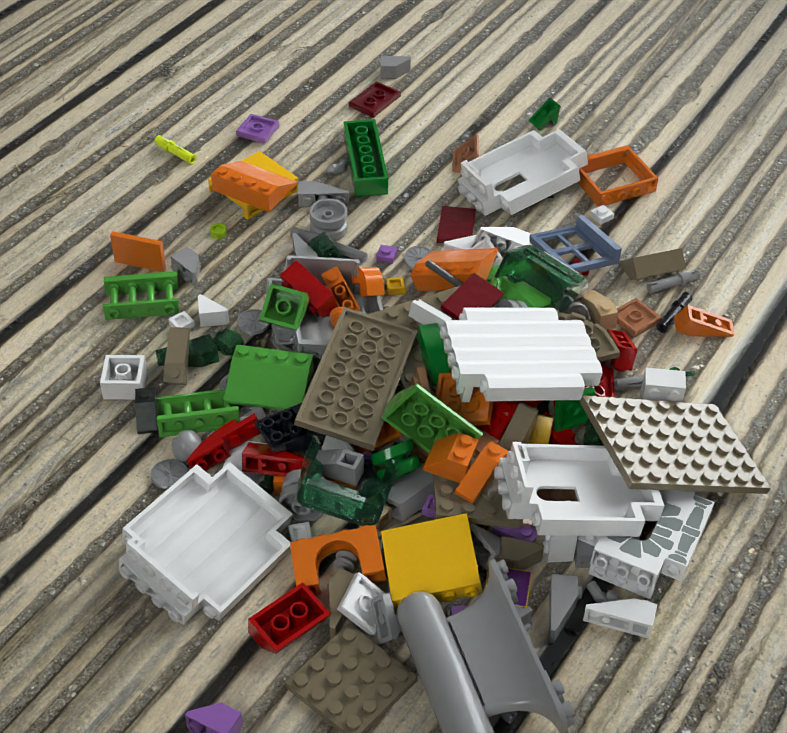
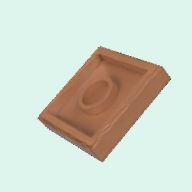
M637 298L617 308V324L633 337H637L654 327L662 319V317Z

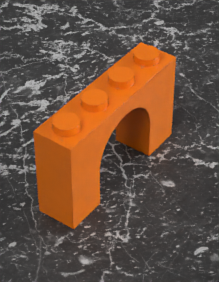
M364 525L357 529L341 530L333 534H321L317 537L301 538L290 542L296 586L303 582L314 595L321 594L318 575L321 562L328 555L341 550L350 551L359 559L362 574L372 583L387 581L376 525Z

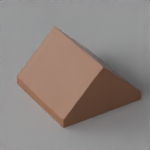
M477 133L453 150L452 171L454 173H461V162L465 160L470 162L479 157V135Z

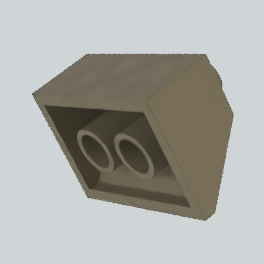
M682 248L619 261L630 280L637 279V282L647 281L649 276H653V279L662 278L664 273H669L670 276L676 275L680 270L686 269Z

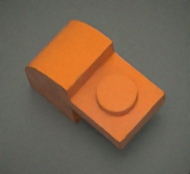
M378 267L358 268V276L352 277L353 284L360 285L361 297L385 295L380 269Z

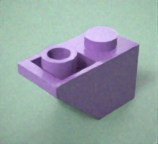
M223 703L187 711L185 714L187 728L192 733H238L243 726L242 713Z

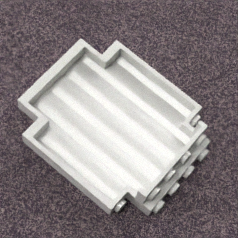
M463 308V312L459 315V320H444V325L440 327V337L444 340V351L448 353V365L452 367V378L456 381V392L460 394L462 402H470L473 387H480V392L484 394L486 401L581 400L585 386H599L603 373L602 367L597 360L594 348L591 346L590 337L586 333L584 323L581 320H558V314L554 308Z
M231 462L213 477L196 464L123 527L122 540L126 545V554L119 559V572L125 579L134 581L136 588L141 593L150 595L152 602L158 608L163 607L166 609L169 617L174 622H180L184 625L202 607L204 608V613L209 618H215L220 621L290 553V541L280 533L291 523L293 514Z

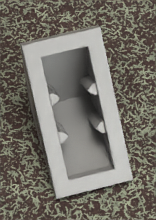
M471 524L470 529L476 560L485 570H488V560L496 559L499 555L500 538L475 524Z

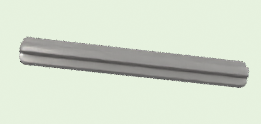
M293 227L290 230L291 236L292 233H296L303 241L352 259H359L362 263H365L368 259V254L358 249L297 227Z

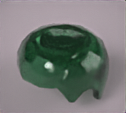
M225 328L223 331L219 330L216 333L213 344L221 354L233 356L236 345H244V340L236 331Z

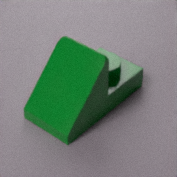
M549 97L528 121L539 131L549 121L556 125L561 106Z

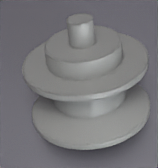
M341 550L336 553L333 565L337 570L340 568L352 572L355 568L354 564L357 562V557L350 551Z

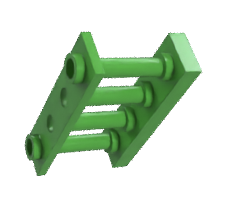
M177 271L104 277L106 295H110V304H103L105 320L180 313L178 298H173V290L179 289ZM154 291H165L166 299L155 300ZM147 292V301H136V293ZM129 293V302L118 303V294Z
M226 389L156 397L159 437L176 436L184 430H193L196 433L216 431L233 419L236 423L240 422L239 408L237 404L224 403Z

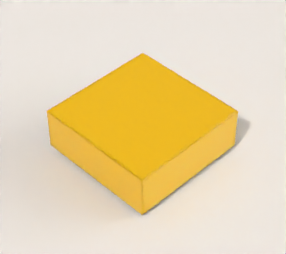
M403 277L385 279L388 295L406 294Z

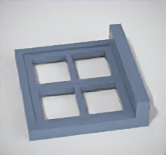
M584 215L577 216L576 225L529 235V242L541 253L547 252L579 273L619 264L622 248ZM577 234L586 243L573 246L564 237ZM557 238L566 247L553 250L544 241ZM592 248L602 258L588 260L579 251ZM574 253L582 262L569 265L560 255Z

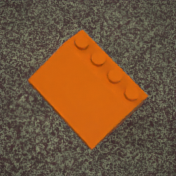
M243 161L220 165L211 173L213 191L268 212L297 185V182Z
M498 249L432 251L415 264L410 277L417 291H440L454 288V285L426 267V261L430 260L463 283L473 273L487 280Z

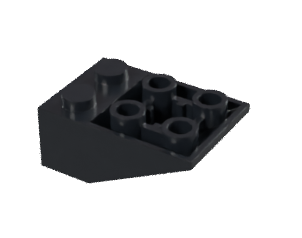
M302 403L254 422L272 452L312 450L323 445L326 435L294 425Z

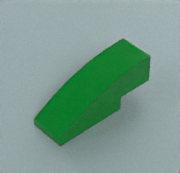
M437 323L419 325L416 336L422 349L421 357L431 385L437 386L439 374L450 373L447 354L444 351V342L440 337V329Z

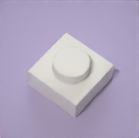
M605 205L590 210V216L600 225L614 219V213Z
M185 311L168 319L171 327L190 329L195 327L194 320Z

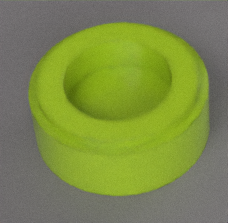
M216 223L209 228L210 236L214 239H222L227 235V227L224 224Z

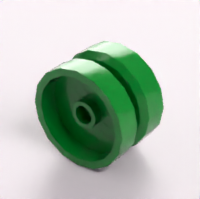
M411 439L369 456L373 466H379L384 463L387 465L376 472L380 483L411 473V470L422 466L418 456L413 455L406 459L404 455L415 449Z

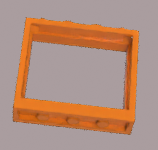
M628 145L588 155V165L579 169L580 181L577 183L598 207L652 193L657 188L658 177ZM625 163L641 181L601 191L586 173Z

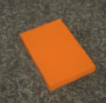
M112 231L110 238L115 262L160 272L166 270L163 241Z

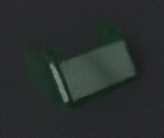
M524 245L506 251L494 276L497 279L507 276V279L513 283L522 281L528 283L551 298L552 308L559 310V313L566 311L587 283L586 278L532 245Z
M313 435L301 467L296 493L299 504L360 526L376 525L397 475L398 469L393 462L389 461L382 480L369 478L363 482L360 491L321 478L323 465L316 459L321 443L318 437Z

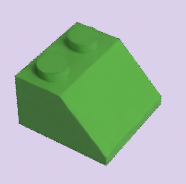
M270 283L259 320L297 331L305 316L310 298L307 293Z

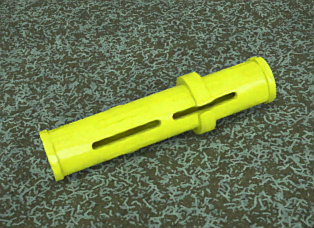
M161 135L156 136L154 144L163 148L165 152L172 153L189 164L195 163L197 159L195 154L176 145L172 140H167Z

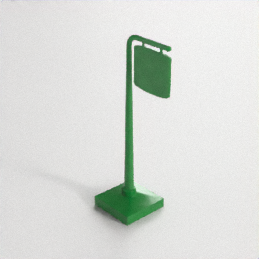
M592 386L585 388L583 391L584 396H595L596 394ZM556 400L553 428L556 432L591 422L580 400Z

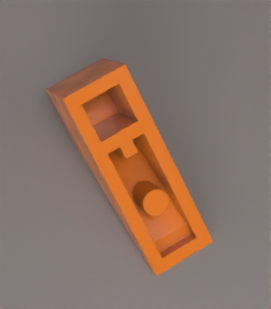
M687 305L674 316L676 332L696 337L734 336L731 319Z
M490 441L480 452L456 488L455 494L473 504L495 479L494 469L498 466L500 458H507L508 450Z

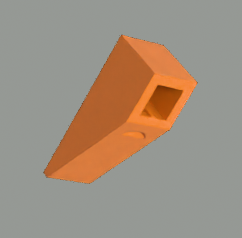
M337 266L321 274L327 288L334 294L338 307L361 311Z

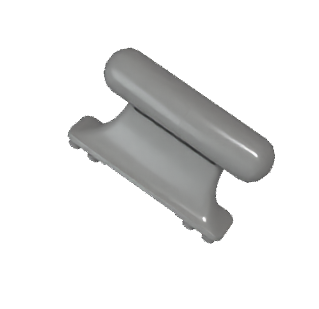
M494 558L488 560L489 578L482 594L471 605L449 617L445 616L441 604L430 593L424 591L414 592L402 599L397 610V620L442 733H494L489 717L514 711H529L540 714L549 719L560 733H567L568 727L575 724L573 715H575L574 709L570 701L565 702L563 694L565 691L560 679L551 682L546 670L543 669L515 608L514 603L518 602L515 593L517 592V587L513 578L509 579L507 576L509 571L504 559L498 562Z

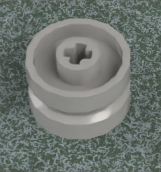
M322 199L312 204L309 212L310 232L333 241L344 237L348 228L346 205L336 199Z
M304 469L293 470L283 480L282 492L278 502L293 514L292 519L302 522L315 521L321 518L324 513L329 484L322 475L314 471Z

